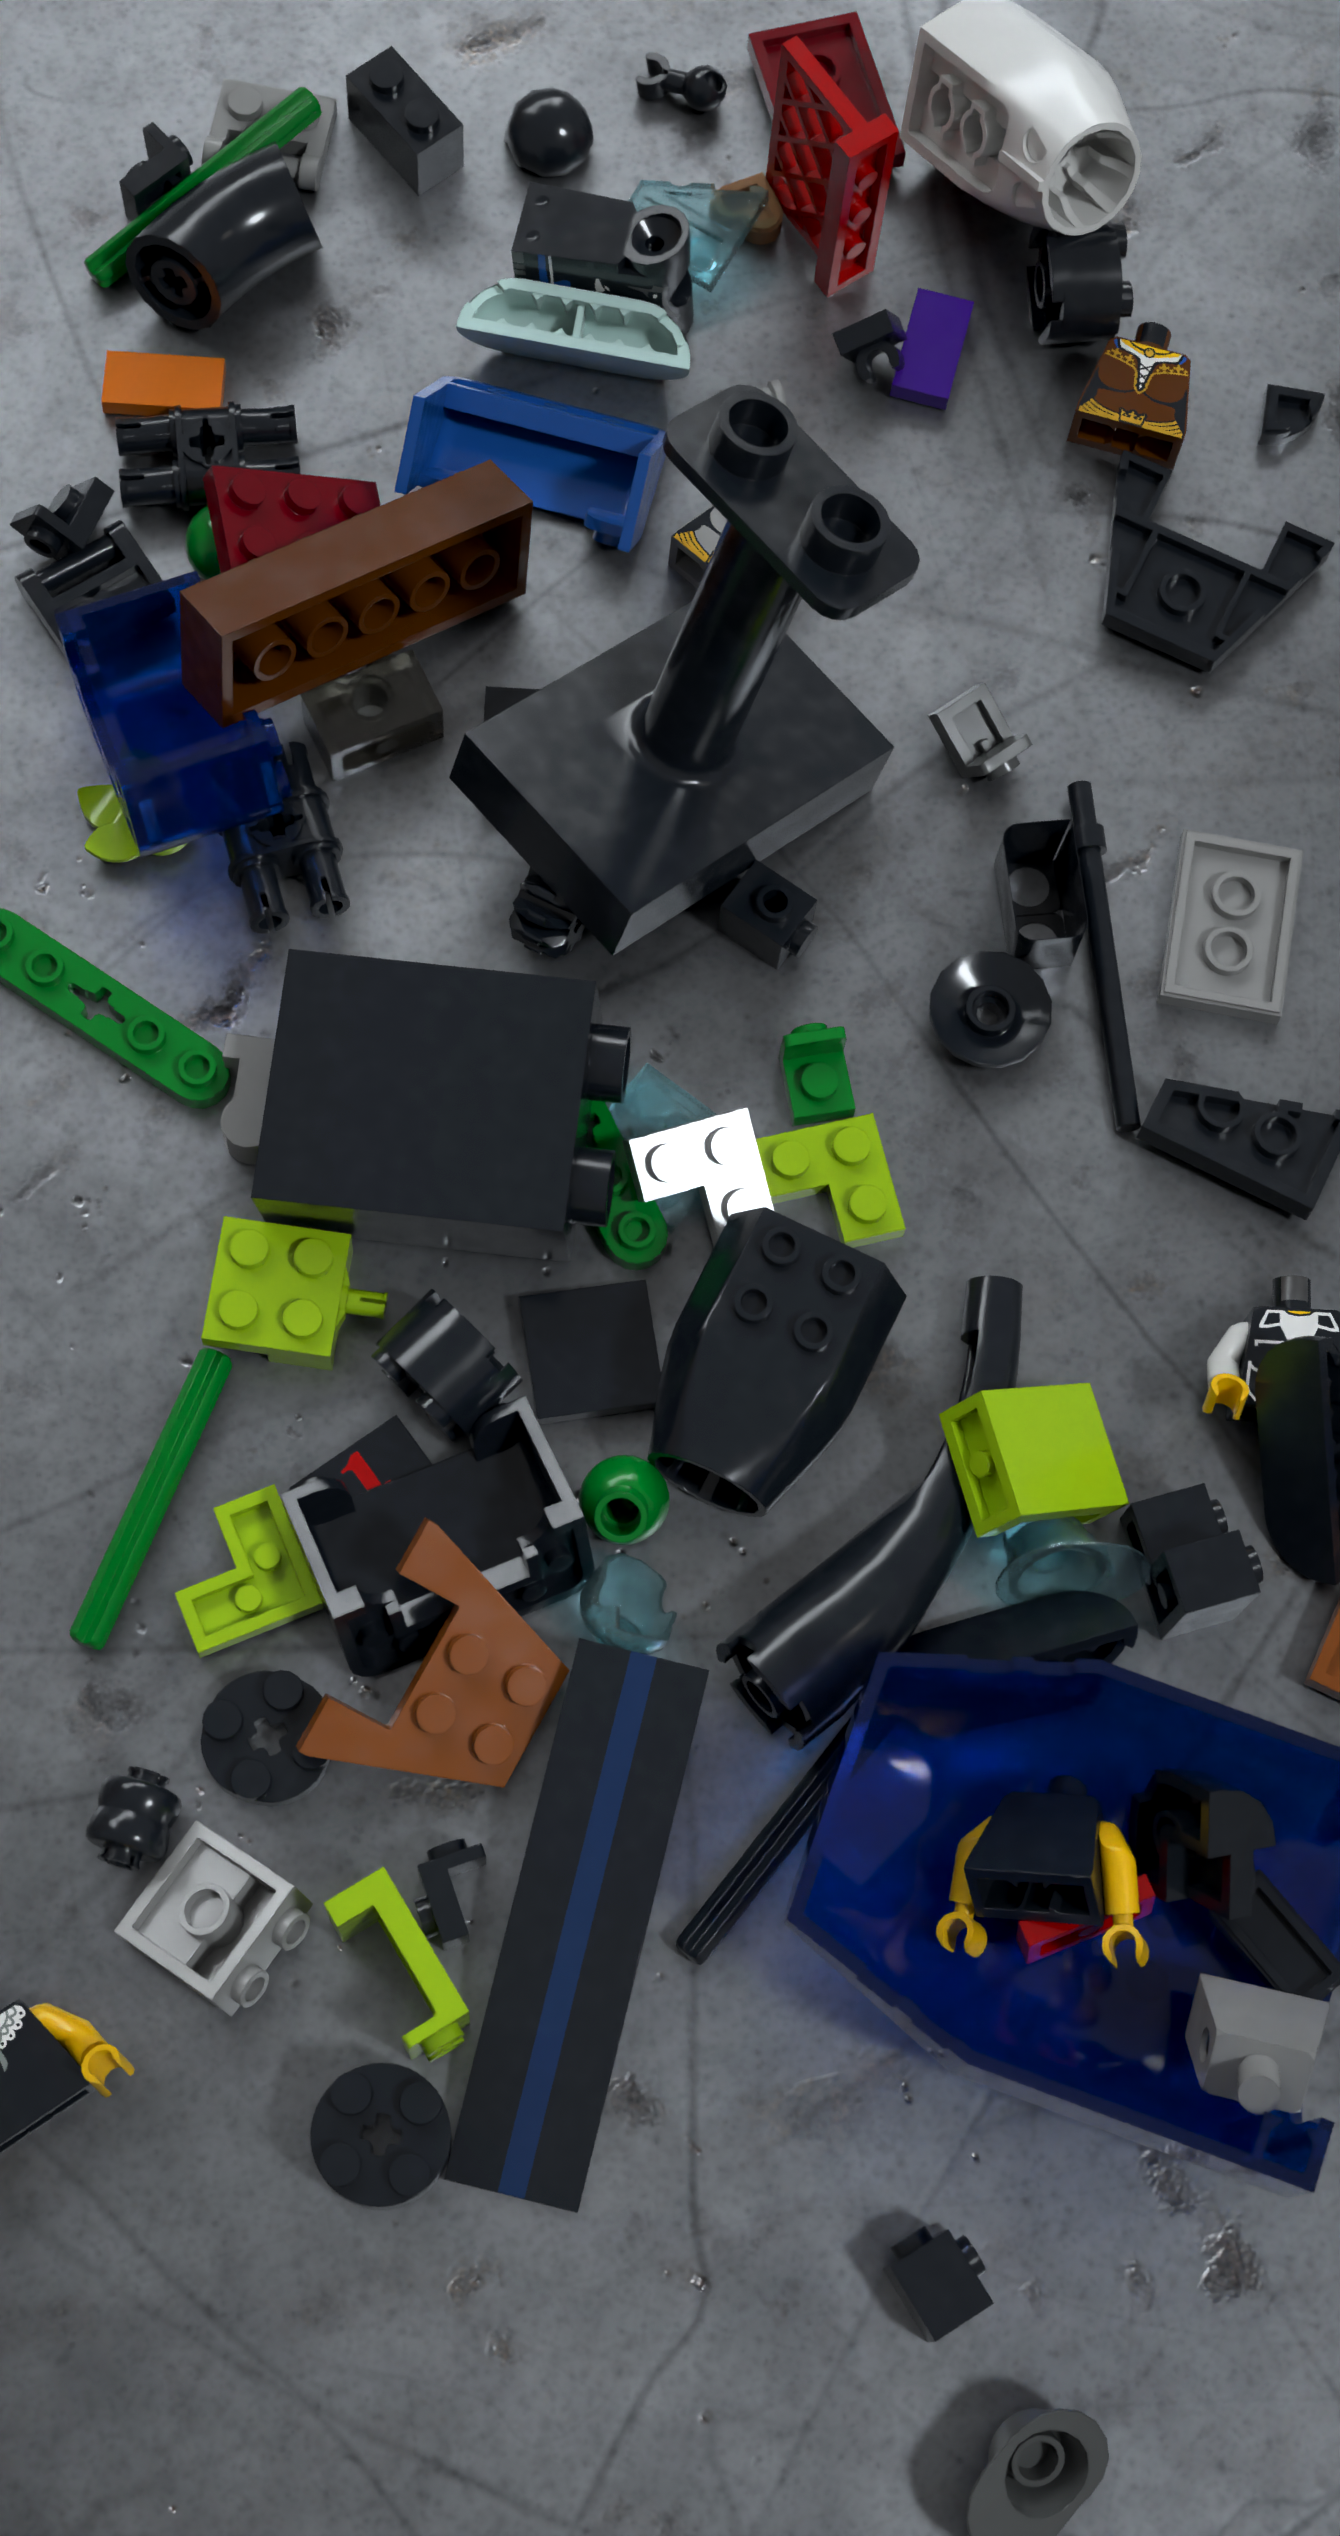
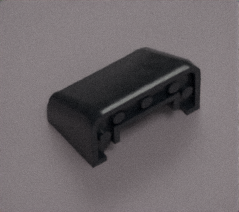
M526 1396L508 1403H498L493 1409L478 1418L469 1432L472 1449L351 1497L343 1481L322 1476L307 1479L296 1488L280 1494L285 1511L341 1650L354 1675L361 1677L377 1676L425 1657L455 1605L395 1570L425 1517L434 1521L521 1617L580 1592L594 1577L595 1565L585 1517Z

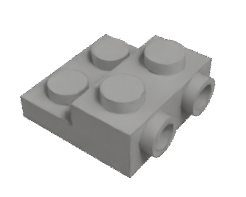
M196 1820L115 1928L114 1932L124 1941L173 1974L186 1986L232 2017L240 2005L247 2008L261 1998L269 1982V1974L265 1970L281 1948L291 1950L303 1940L310 1925V1917L307 1915V1912L313 1903L293 1884Z

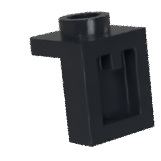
M154 122L143 128L148 161H141L134 165L127 175L119 181L125 215L130 221H133L191 174L190 166L193 165V160L185 144L173 134L168 137Z
M97 477L74 486L68 484L57 493L49 509L37 504L18 512L12 519L10 526L24 536V542L34 552L44 557L58 560L68 554L84 549L115 491Z

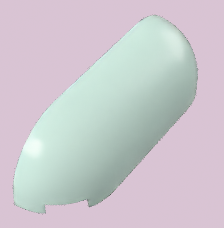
M507 278L497 281L498 284L480 292L470 303L467 302L459 315L456 325L457 331L474 343L519 356L656 380L685 378L689 375L690 371L689 345L679 326L667 315L663 308L650 302L529 279Z

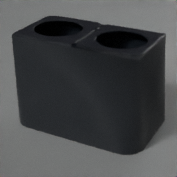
M1071 819L1016 823L1009 826L1004 832L994 862L1007 954L1027 962L1032 969L1071 966L1088 925L1073 823L1061 844ZM1020 868H1033L1040 871L1049 883L1047 898L1039 905L1031 907L1016 903L1012 899L1009 876L1014 871ZM1062 910L1063 918L1055 912ZM1028 924H1043L1049 927L1057 938L1033 940L1024 937L1019 930Z

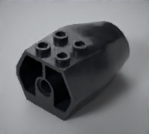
M767 1207L731 1213L675 1324L667 1345L655 1405L648 1452L649 1463L655 1466L665 1479L696 1497L698 1501L743 1516H765L823 1455L838 1436L853 1411L907 1297L886 1264Z

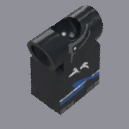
M530 181L511 250L515 278L650 302L663 308L667 315L679 326L684 335L689 331L693 323L694 312L692 280L688 270L691 261L690 228L683 212L676 207L662 204L648 206L636 212L634 203L630 201Z

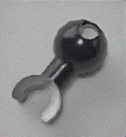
M647 53L645 56L648 73L657 76L646 78L639 75L635 79L639 97L655 100L662 98L668 92L684 96L690 107L700 112L711 111L719 107L725 98L727 89L725 78L719 69L710 65H699L689 72L671 69L668 60L658 53Z

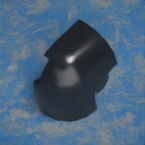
M1168 1767L1154 1769L1155 1774L1152 1775L1144 1792L1133 1793L1131 1800L1128 1846L1136 1860L1137 1877L1146 1874L1156 1895L1155 1897L1166 1903L1189 1898L1227 1920L1252 1916V1895L1256 1880V1870L1253 1863L1254 1850L1276 1846L1273 1821L1265 1807L1259 1800L1204 1771Z

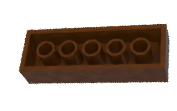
M487 460L181 590L182 685L218 725L224 729L526 594L533 501L494 462Z

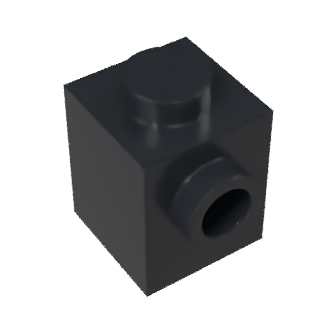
M756 859L722 903L717 930L778 970L790 953L797 958L801 956L818 930V926L812 923L817 899Z
M923 2226L890 2248L897 2260L884 2267L883 2271L927 2342L938 2341L994 2304L978 2276L986 2272V2268L966 2236L962 2235L955 2240L949 2229L931 2236L926 2226Z

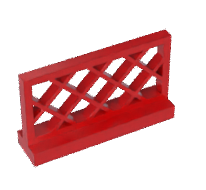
M795 36L782 43L765 177L785 216L816 253L817 263L814 282L828 298L874 271L899 129L886 113L867 122L800 38Z

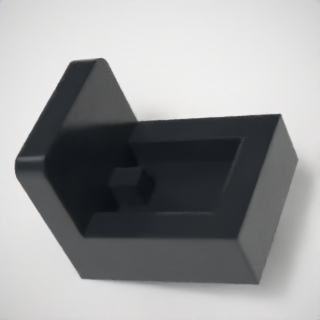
M457 1839L438 1845L426 1852L429 1859L428 1862L417 1865L418 1874L426 1896L414 1899V1904L426 1939L439 1935L444 1951L470 1942L469 1932L450 1877L486 1865V1854L482 1843L467 1847L465 1839Z

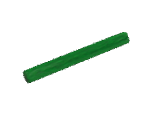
M306 87L297 88L86 257L84 264L92 279L102 288H105L127 272L125 264L127 247L158 215L196 185L247 154L276 141L279 149L317 120L321 116L322 111L316 97Z
M206 1347L198 1351L69 1630L72 1639L82 1646L101 1650L106 1644L232 1369L231 1358L220 1351Z

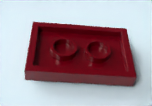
M857 11L748 34L747 50L771 121L773 120L782 43L798 36L867 122L886 113L897 127ZM898 134L892 168L904 166L906 151L902 139L899 138L900 134Z
M211 465L203 477L221 573L299 541L306 536L313 535L351 519L358 514L381 506L376 482L217 465Z

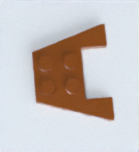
M425 1517L395 1570L406 1578L454 1603V1607L387 1724H383L325 1693L299 1739L296 1748L299 1752L310 1757L505 1787L570 1670L434 1521Z

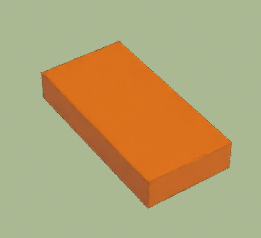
M107 350L101 399L103 413L154 416L169 414V409H174V405H181V409L223 407L226 378L225 358Z

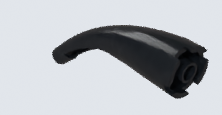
M988 1275L974 1277L966 1282L960 1339L968 1345V1352L959 1402L981 1390L1016 1387L1021 1340L1023 1285L1019 1281L1003 1276ZM946 1438L924 1481L916 1485L852 1539L755 1614L716 1647L717 1659L720 1662L726 1663L733 1658L741 1674L730 1683L737 1696L771 1735L782 1726L794 1734L788 1739L791 1749H803L835 1723L883 1673L916 1630L939 1595L972 1534L974 1526Z

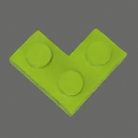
M873 1113L756 1139L772 1204L827 1192L841 1243L855 1248L903 1237L906 1228Z
M275 1484L213 1508L236 1568L175 1592L176 1599L200 1658L324 1608Z

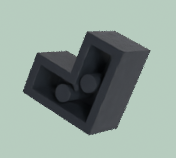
M1205 1483L1131 1503L1120 1517L1160 1640L1234 1620L1261 1593L1258 1584L1263 1583V1570L1256 1550L1251 1545L1245 1546L1239 1529L1228 1532L1227 1519L1222 1505L1217 1499L1210 1500Z

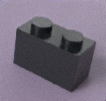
M392 46L346 75L349 120L418 196L464 167L462 122Z

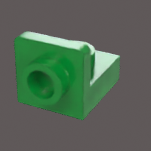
M809 1023L793 1029L791 1034L783 1036L778 1059L792 1127L854 1116L856 1108L844 1055L847 1038L843 1026L827 1028V1025L824 1023Z

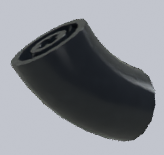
M276 141L219 170L172 203L127 247L125 264L132 284L142 299L156 313L177 326L199 330L211 327L225 311L258 284L295 261L323 247Z

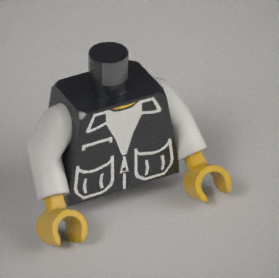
M1287 1275L1273 1279V1307H1253L1243 1322L1228 1328L1207 1359L1208 1392L1202 1406L1203 1412L1211 1414L1215 1403L1227 1405V1421L1257 1422L1255 1379L1258 1367L1269 1350L1288 1339L1300 1336L1330 1337L1335 1339L1334 1345L1340 1353V1311L1311 1309V1280L1309 1278Z

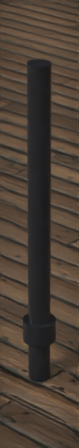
M1076 781L1069 784L1067 790L1087 909V930L1115 1124L1118 1132H1131L1140 1129L1141 1122L1102 855L1107 852L1103 825L1097 823L1091 783L1089 781Z

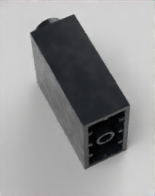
M289 949L251 1199L265 1222L346 1233L351 1234V1237L354 1239L571 1262L576 1224L607 1227L609 1223L615 1181L616 1152L615 1150L589 1148L586 1145L592 1101L620 1104L624 1102L631 1055V1027L602 1024L603 1018L596 981Z

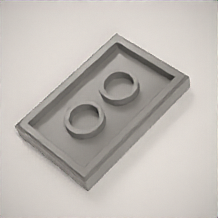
M1183 830L1179 841L1156 1003L1278 1024L1282 1017L1303 850L1194 830Z

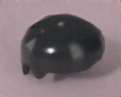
M554 87L532 90L514 105L505 128L504 142L508 143L517 166L525 167V169L542 177L565 176L584 163L593 144V127L584 106L569 92Z

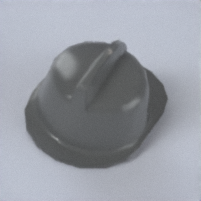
M1030 2408L1016 2412L1004 2420L993 2434L988 2451L989 2464L982 2471L970 2492L966 2511L969 2536H1057L1077 2509L1091 2496L1104 2477L1109 2460L1107 2438L1098 2423L1081 2411L1061 2408L1055 2410L1050 2408L1046 2410Z

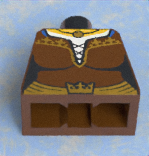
M1145 322L1138 326L1134 341L1118 336L1109 340L1077 403L1067 441L1120 456L1124 450H1127L1165 468L1174 469L1186 435L1191 361L1184 354L1168 350L1171 332L1167 327L1155 322Z

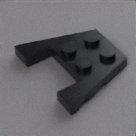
M1124 450L1116 472L1102 625L1211 673L1326 562L1334 542L1286 521L1264 568L1258 569L1150 521L1168 485L1172 470Z

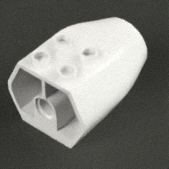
M962 0L920 26L900 139L959 188L984 204L1021 222L1061 234L1076 236L1099 229L1117 215L1134 191L1140 174L1142 155L1139 141L1130 123L1120 93L1109 73L1098 61L1036 14L1011 0Z

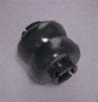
M129 1766L127 1776L110 1775L103 1781L98 1796V1808L87 1824L86 1837L91 1843L102 1848L101 1853L97 1856L99 1860L122 1869L139 1871L140 1861L158 1862L165 1856L169 1845V1829L177 1820L181 1812L182 1803L175 1793L166 1789V1785L170 1782L169 1778L160 1776L161 1774L145 1768Z

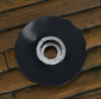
M978 951L958 957L941 971L930 993L929 1019L937 1039L953 1056L976 1067L1002 1068L1024 1061L1041 1046L1051 1025L1052 1000L1044 980L1027 962L1005 952ZM982 1010H989L997 1016L998 1022L993 1025L984 1024L978 1020L977 1013Z

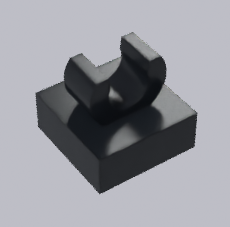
M887 309L832 333L840 356L856 363V370L864 381L870 384L876 382V377L872 370V361L877 355L882 353L887 354L889 363L894 370L900 371L904 369L903 354L894 345L907 340L900 318Z

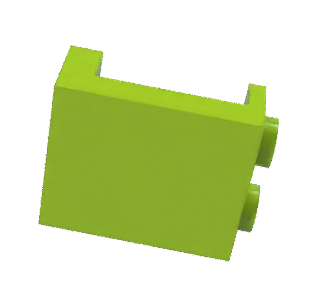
M1090 1383L981 1390L938 1414L977 1538L996 1536L1022 1522L1074 1517L1078 1525L1090 1524L1129 1504Z
M384 1866L323 1903L328 1918L342 1943L378 1922L433 2015L431 2019L401 2037L410 2059L413 2060L424 2053L429 2062H433L461 2045L465 2041L462 2029L470 2025L469 2010Z

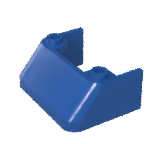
M443 376L413 395L394 492L406 495L417 486L424 488L457 472L491 460L533 501L534 507L584 519V525L594 530L593 539L595 541L618 547L617 550L630 552L642 537L666 454L662 441L666 431L643 423L467 378Z

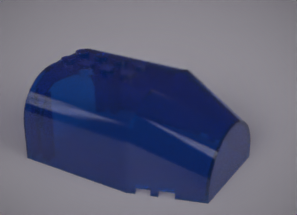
M879 1652L859 1696L826 1785L790 1892L783 1924L951 2074L1284 2198L1314 2193L1335 2122L1322 2117L1302 2122V2109L1301 2112L1297 2113L1276 2109L1271 2112L1251 2113L1244 2109L1237 2100L1211 2095L1200 2088L1185 2039V2031L1200 1973L1267 1988L1205 1915L1209 1909L1189 1898L1166 1903L1155 1897L1151 1914L1133 1921L1134 1928L1139 1931L1148 1944L1149 1958L1147 1963L1143 1967L1139 1966L1135 1954L1136 1941L1127 1939L1120 1942L1116 1947L1117 1969L1114 1968L1103 1952L1102 1940L1105 1933L1026 1964L1016 1942L1017 1926L1021 1920L976 1917L974 1912L973 1919L983 1926L987 1934V1945L984 1952L975 1958L967 1954L964 1949L967 1928L962 1929L958 1933L956 1947L952 1953L940 1944L936 1936V1927L944 1915L954 1912L955 1901L949 1900L956 1850L961 1838L989 1816H992L1004 1795L1013 1791L1045 1793L1051 1778L1057 1775L1073 1776L1086 1786L1087 1796H1093L1100 1801L1104 1820L1118 1826L1128 1844L1132 1794L1144 1792L1152 1775L1155 1774L1154 1769L1168 1767L1204 1771L1244 1791L1263 1804L1273 1821L1276 1846L1254 1850L1253 1863L1255 1870L1261 1869L1340 1962V1747L1103 1660L1075 1659L1073 1662L1034 1661V1657L988 1660L967 1659V1655ZM1332 1992L1321 2001L1329 2002Z

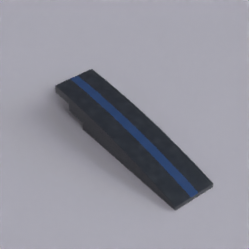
M579 1638L444 2180L578 2213L709 1670Z

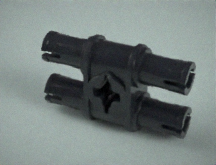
M234 401L228 402V406L181 409V405H174V409H169V414L146 417H115L119 456L149 452H173V457H178V460H172L173 466L119 469L123 508L148 504L176 503L177 508L190 511V506L208 505L203 477L211 465L301 474L299 456L268 460H245V455L239 454V452H245V446L276 443L297 444L294 405L241 409V404H235ZM207 447L212 448L211 464H206L204 457L207 455Z
M289 742L293 765H289L287 762L283 744L277 745L269 752L268 759L273 767L279 795L256 800L248 772V763L244 758L237 756L229 757L234 777L232 780L228 779L223 758L214 762L209 768V775L213 781L220 807L215 827L218 834L224 839L230 862L227 871L228 876L236 886L242 888L250 918V928L256 933H269L264 913L266 909L270 910L275 931L281 930L289 923L290 916L285 908L278 879L302 874L310 901L311 913L317 918H330L326 905V894H329L331 897L335 916L341 915L350 907V899L346 894L338 866L343 853V846L339 838H336L328 814L330 800L326 792L315 785L308 760L307 748L305 744L300 742ZM277 835H284V837L279 839L273 838Z

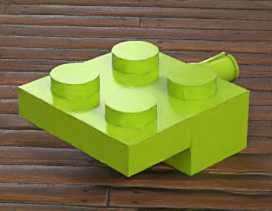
M224 1216L201 1336L204 1346L267 1354L269 1362L332 1371L339 1329L346 1319V1314L381 1318V1320H384L388 1303V1292L380 1293L352 1289L350 1287L349 1271L353 1254L351 1234Z

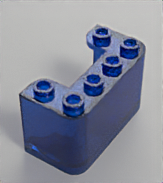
M197 571L54 614L82 709L140 858L284 812L282 799L292 796L291 787L282 762L280 760L273 761L274 756L281 755L283 752L271 717L266 719L259 718L256 710L252 709L242 713V721L222 729L181 683L180 591L201 581Z

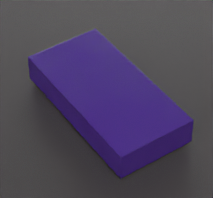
M918 288L906 331L907 340L903 342L901 349L905 362L904 369L895 371L890 396L946 410L974 301Z

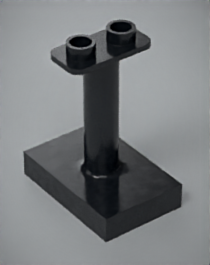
M751 385L729 387L677 415L669 422L662 441L664 452L669 460L727 519L693 601L466 732L449 776L451 781L612 956L749 869L756 859L758 861L765 859L871 791L894 749V746L798 647L786 632L802 598L821 616L832 620H847L905 587L913 579L920 562L918 550L912 541L890 520L883 505L871 494L860 489L797 424L794 415L786 405Z

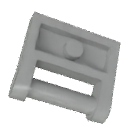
M224 78L211 130L204 142L202 164L294 91ZM320 95L314 96L321 106V116L280 148L282 153L302 156V159L283 156L293 181L298 182L299 189L316 192L320 185L337 116L336 98Z

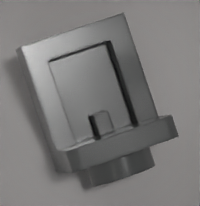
M985 683L974 685L928 715L962 778L985 775L988 781L995 780L1015 769L1020 764L1016 755L1032 746L1027 734L1013 735Z

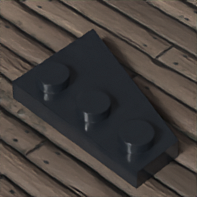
M1166 1078L1136 1138L1301 1219L1307 1220L1340 1153V1110L1336 1109L1333 1115L1302 1110L1303 1103L1280 1099L1277 1105L1244 1099L1239 1091Z

